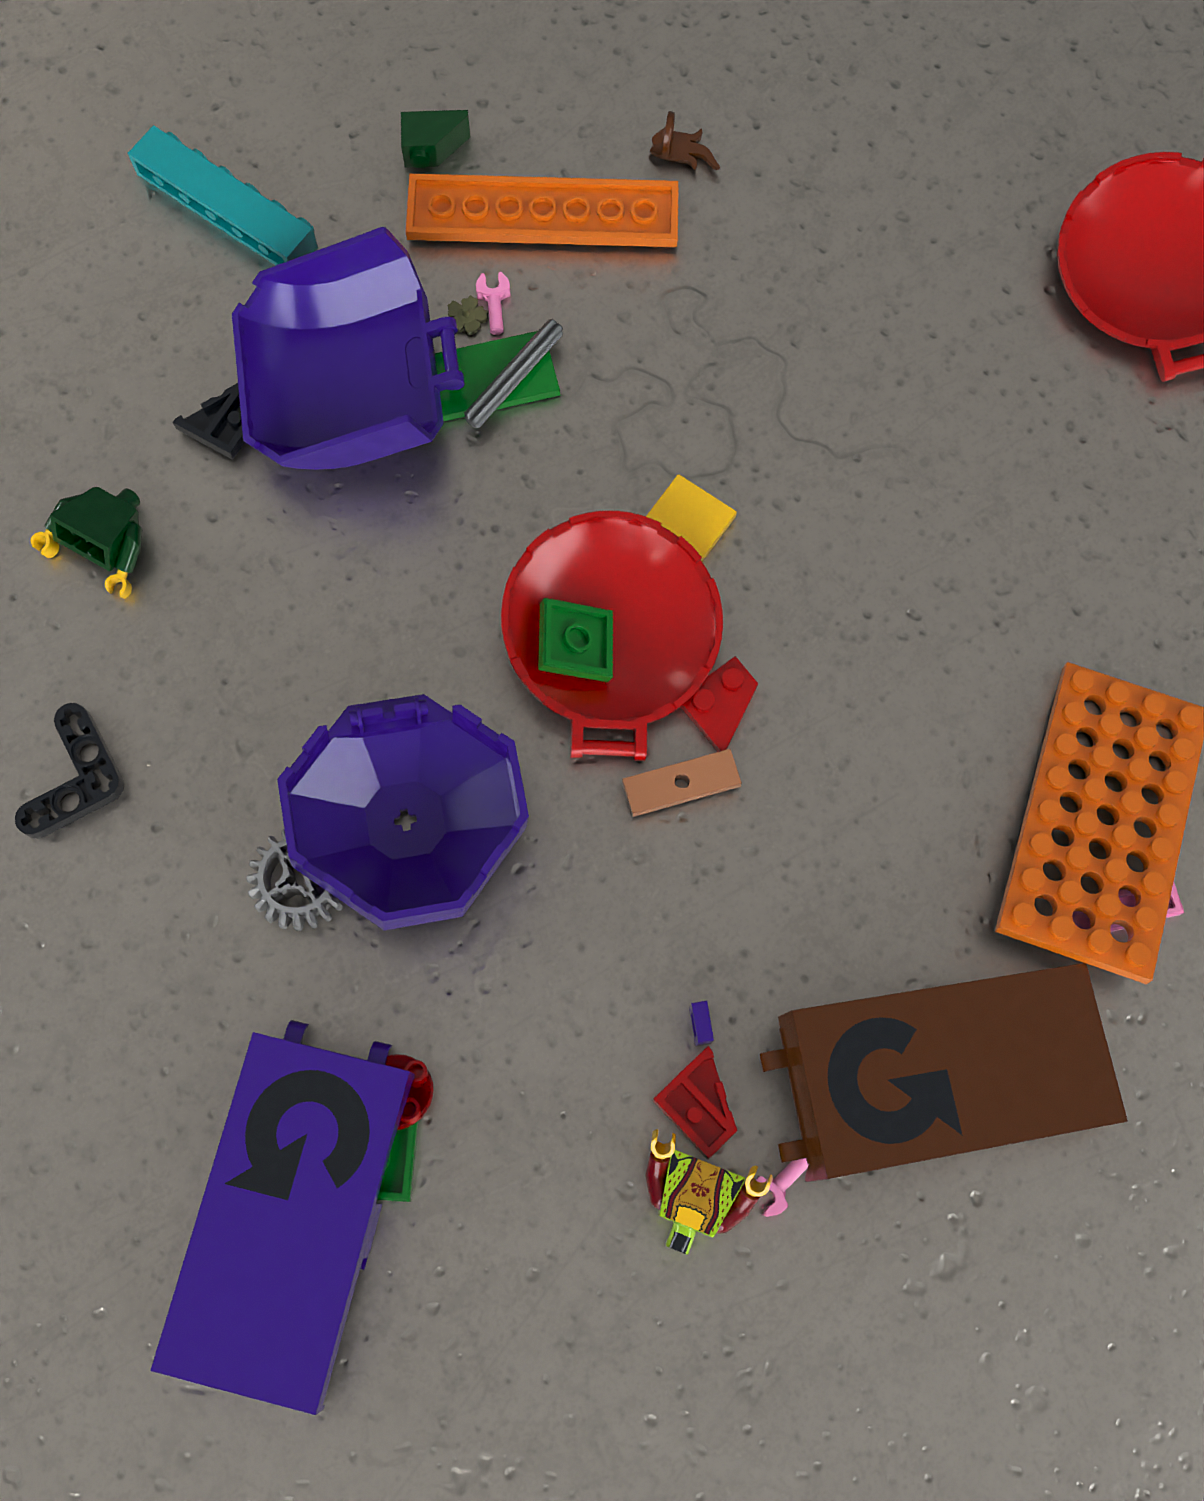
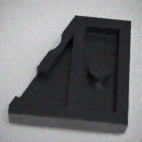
M238 383L224 390L222 395L212 397L201 403L202 409L185 419L182 415L175 418L173 421L175 428L223 455L234 459L245 443L243 441Z

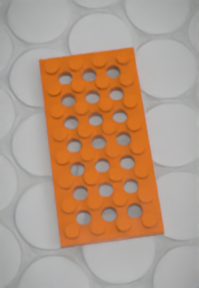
M1069 662L1064 665L995 932L1144 984L1153 981L1204 740V707ZM1092 701L1100 707L1101 714L1094 715L1089 713L1084 706V702ZM1120 713L1132 715L1136 720V727L1125 725L1120 718ZM1156 725L1168 727L1172 733V739L1161 737L1156 730ZM1083 732L1088 734L1093 740V746L1086 747L1080 744L1076 738V733ZM1114 744L1124 746L1129 753V759H1122L1116 756L1112 746ZM1154 756L1161 759L1165 765V771L1155 770L1149 763V757ZM1075 764L1080 766L1085 772V779L1074 778L1069 773L1068 765ZM1105 777L1116 778L1120 782L1122 790L1120 792L1110 790L1105 784ZM1142 789L1152 790L1158 797V804L1146 802L1142 797ZM1069 797L1074 800L1077 805V812L1071 813L1064 810L1060 804V798ZM1104 809L1110 812L1114 818V824L1106 825L1102 823L1097 817V810ZM1134 822L1146 824L1151 832L1150 838L1138 835L1134 829ZM1060 830L1064 832L1069 838V846L1056 844L1052 839V831ZM1089 843H1098L1103 846L1106 851V859L1094 857L1089 851ZM1127 855L1136 856L1141 860L1143 872L1133 871L1127 865ZM1052 864L1056 866L1061 873V879L1053 881L1047 878L1043 872V865ZM1081 877L1092 878L1098 885V893L1091 894L1086 892L1081 886ZM1119 890H1128L1134 895L1136 900L1135 907H1128L1120 901L1118 896ZM1042 898L1047 900L1052 906V915H1041L1035 908V899ZM1080 911L1086 914L1090 920V928L1081 929L1076 926L1072 919L1073 912ZM1112 924L1120 925L1126 930L1128 934L1127 942H1119L1113 938L1110 931Z

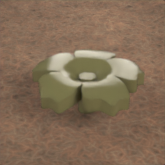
M471 295L468 298H463L461 304L453 300L447 305L449 310L448 316L456 319L457 332L459 333L463 332L465 328L467 335L476 334L481 329L480 323H485L488 320V311L484 310L483 306H478V299Z

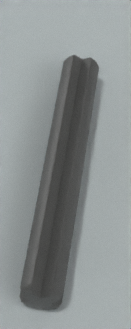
M554 319L548 320L464 413L468 424L474 428L482 426L561 338L563 327Z

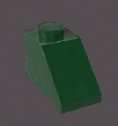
M468 110L401 112V148L405 168L415 167L422 169L438 167L470 138Z

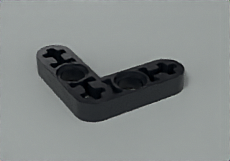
M68 703L61 706L55 713L54 723L79 776L19 807L15 814L16 827L31 838L39 839L73 823L115 801L124 790L123 778L93 717L83 706L77 703ZM75 714L79 718L77 724L84 735L78 736L77 732L68 725L71 715ZM87 744H96L99 749L96 758L89 762L81 761V749ZM100 769L107 779L112 780L108 783V791L103 792L98 788L101 786V781L93 771ZM68 793H77L80 799L78 806L72 811H63L60 805L62 798ZM48 804L51 805L52 810L58 815L57 818L49 814L51 810L47 807ZM34 812L42 816L38 819L39 826L36 828L28 824L32 821L31 814Z

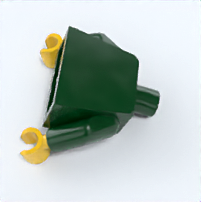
M92 487L83 494L63 498L58 501L44 525L46 528L45 532H37L32 535L31 545L36 550H41V554L46 558H52L58 553V543L109 572L115 567L117 572L105 580V588L112 594L115 585L122 582L123 586L120 590V597L126 599L132 592V586L126 579L128 573H133L141 548L143 530L139 525L138 511L136 509L140 505V499L134 491L128 488L123 489L117 496H114L100 487Z

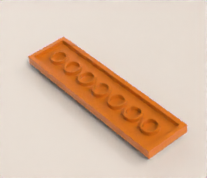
M409 173L406 237L407 240L677 247L678 181Z

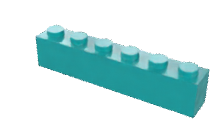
M153 125L127 153L138 176L275 266L317 251L318 245L314 234L315 230L306 219L302 217L296 218L288 213L281 203L276 200H268L252 184L247 182L244 184L236 179L224 166L220 165L217 167L208 161L206 156L198 149L194 148L191 150L182 144L180 139L173 133H165Z

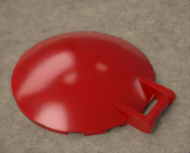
M1155 152L1124 159L1097 174L1095 179L1082 191L1080 190L1072 201L1059 234L1057 250L1058 267L1065 290L1078 311L1090 323L1109 336L1128 344L1151 348L1159 377L1162 382L1175 379V376L1178 374L1204 368V354L1173 361L1170 352L1204 343V158L1202 161L1182 157V153Z
M624 511L587 512L570 517L568 521L552 529L548 528L526 548V551L511 570L505 586L501 608V630L508 658L521 682L531 694L553 712L571 720L570 758H582V754L631 756L633 760L645 761L647 754V724L669 715L686 703L706 680L719 653L723 632V610L714 578H711L707 568L701 561L702 557L682 536L679 538L670 530L662 527V523L643 515ZM544 598L613 611V678L609 682L538 670L540 602ZM584 728L633 730V742L583 739Z

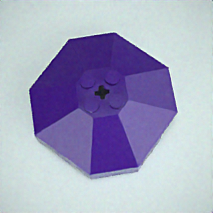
M425 694L347 706L329 731L327 730V725L318 726L303 745V751L290 768L287 766L277 779L288 857L292 867L383 930L463 917L525 831L529 818L515 741L502 732L500 735L484 725L480 717L462 705H453L451 713ZM408 811L409 817H416L417 822L411 823V830L403 831L402 825H395L394 820L400 818V812Z

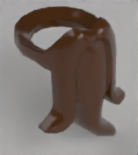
M668 111L666 127L652 137L653 146L650 149V153L659 159L688 164L694 171L697 169V160L695 158L702 159L712 169L719 170L720 165L715 160L711 151L706 146L698 144L702 138V128L694 134L674 131L675 112Z

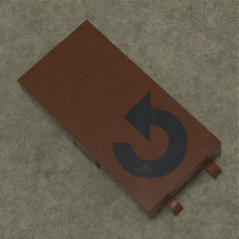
M1086 963L791 1010L778 1016L783 1049L760 1053L763 1072L780 1068L788 1069L802 1139L780 1143L778 1147L782 1163L806 1158L808 1165L805 1175L806 1182L842 1177L1128 1122Z

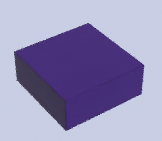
M708 1002L691 1003L689 1011L695 1046L711 1044L714 1038Z

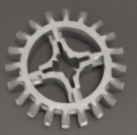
M283 829L281 833L282 841L278 842L274 836L268 837V842L272 846L268 851L264 847H257L256 851L263 858L261 861L251 860L249 866L258 871V873L246 876L248 883L257 885L248 891V895L252 899H259L254 907L258 912L267 910L265 919L268 922L272 923L279 917V927L286 929L293 919L294 929L302 931L304 920L307 919L309 925L314 929L318 927L317 916L321 915L329 922L332 916L327 910L333 906L336 910L340 911L343 905L326 890L320 896L316 889V883L303 875L304 883L309 888L308 892L302 885L296 883L295 874L291 869L292 864L288 857L285 830ZM280 862L283 867V874L274 883L276 887L271 890L272 873ZM295 895L305 896L310 904L302 907H287L278 903L283 898L290 899Z

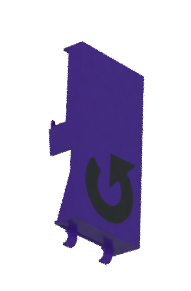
M291 1020L287 1025L283 1039L255 1032L252 1033L150 1371L317 1415L325 1406L323 1403L360 1269L365 1270L382 1208V1204L377 1203V1198L415 1074L386 1065L387 1056L392 1047L391 1044L374 1041L368 1059L364 1060L302 1044L305 1030L309 1024Z

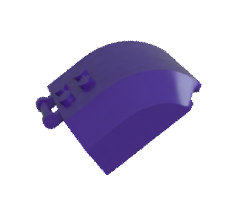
M380 227L262 270L257 274L252 282L256 286L255 290L245 305L238 303L232 312L244 442L281 466L323 470L359 465L433 441L444 424L440 391L446 389L458 390L465 385L463 372L459 371L455 334L458 331L457 323L453 317H441L430 321L428 299L410 255L386 227ZM440 336L445 372L437 374L433 338Z

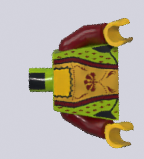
M658 1129L653 1131L651 1153L645 1177L650 1203L659 1210L658 1216L674 1222L665 1246L688 1255L696 1232L710 1237H714L716 1233H727L744 1220L760 1196L766 1195L769 1191L773 1176L770 1174L766 1182L756 1181L754 1176L758 1166L755 1165L750 1168L745 1181V1177L675 1150V1133L672 1132L669 1143L662 1144L657 1140Z

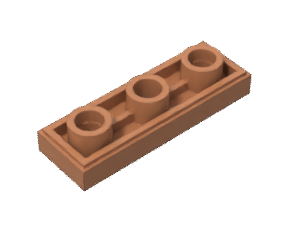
M731 749L622 779L633 817L738 788L742 784ZM677 780H684L688 786L686 788H679L675 785V782Z

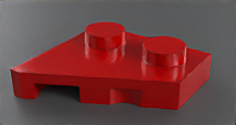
M734 656L708 675L699 690L681 708L717 752L727 750L757 689L758 682L739 659Z
M709 1046L652 1100L707 1160L738 1131L732 1112L728 1107L723 1083L720 1081L716 1069L713 1051Z

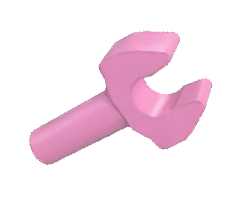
M502 272L498 273L499 285L496 288L487 287L484 273L479 276L476 282L477 299L487 301L489 325L492 335H501L504 332L501 301L511 296L509 280Z
M806 1158L791 1161L772 1179L769 1191L772 1192L774 1199L772 1204L763 1212V1216L778 1215L788 1208V1203L785 1200L786 1190L808 1168ZM758 1176L755 1180L758 1182H766L768 1179H765L762 1176Z

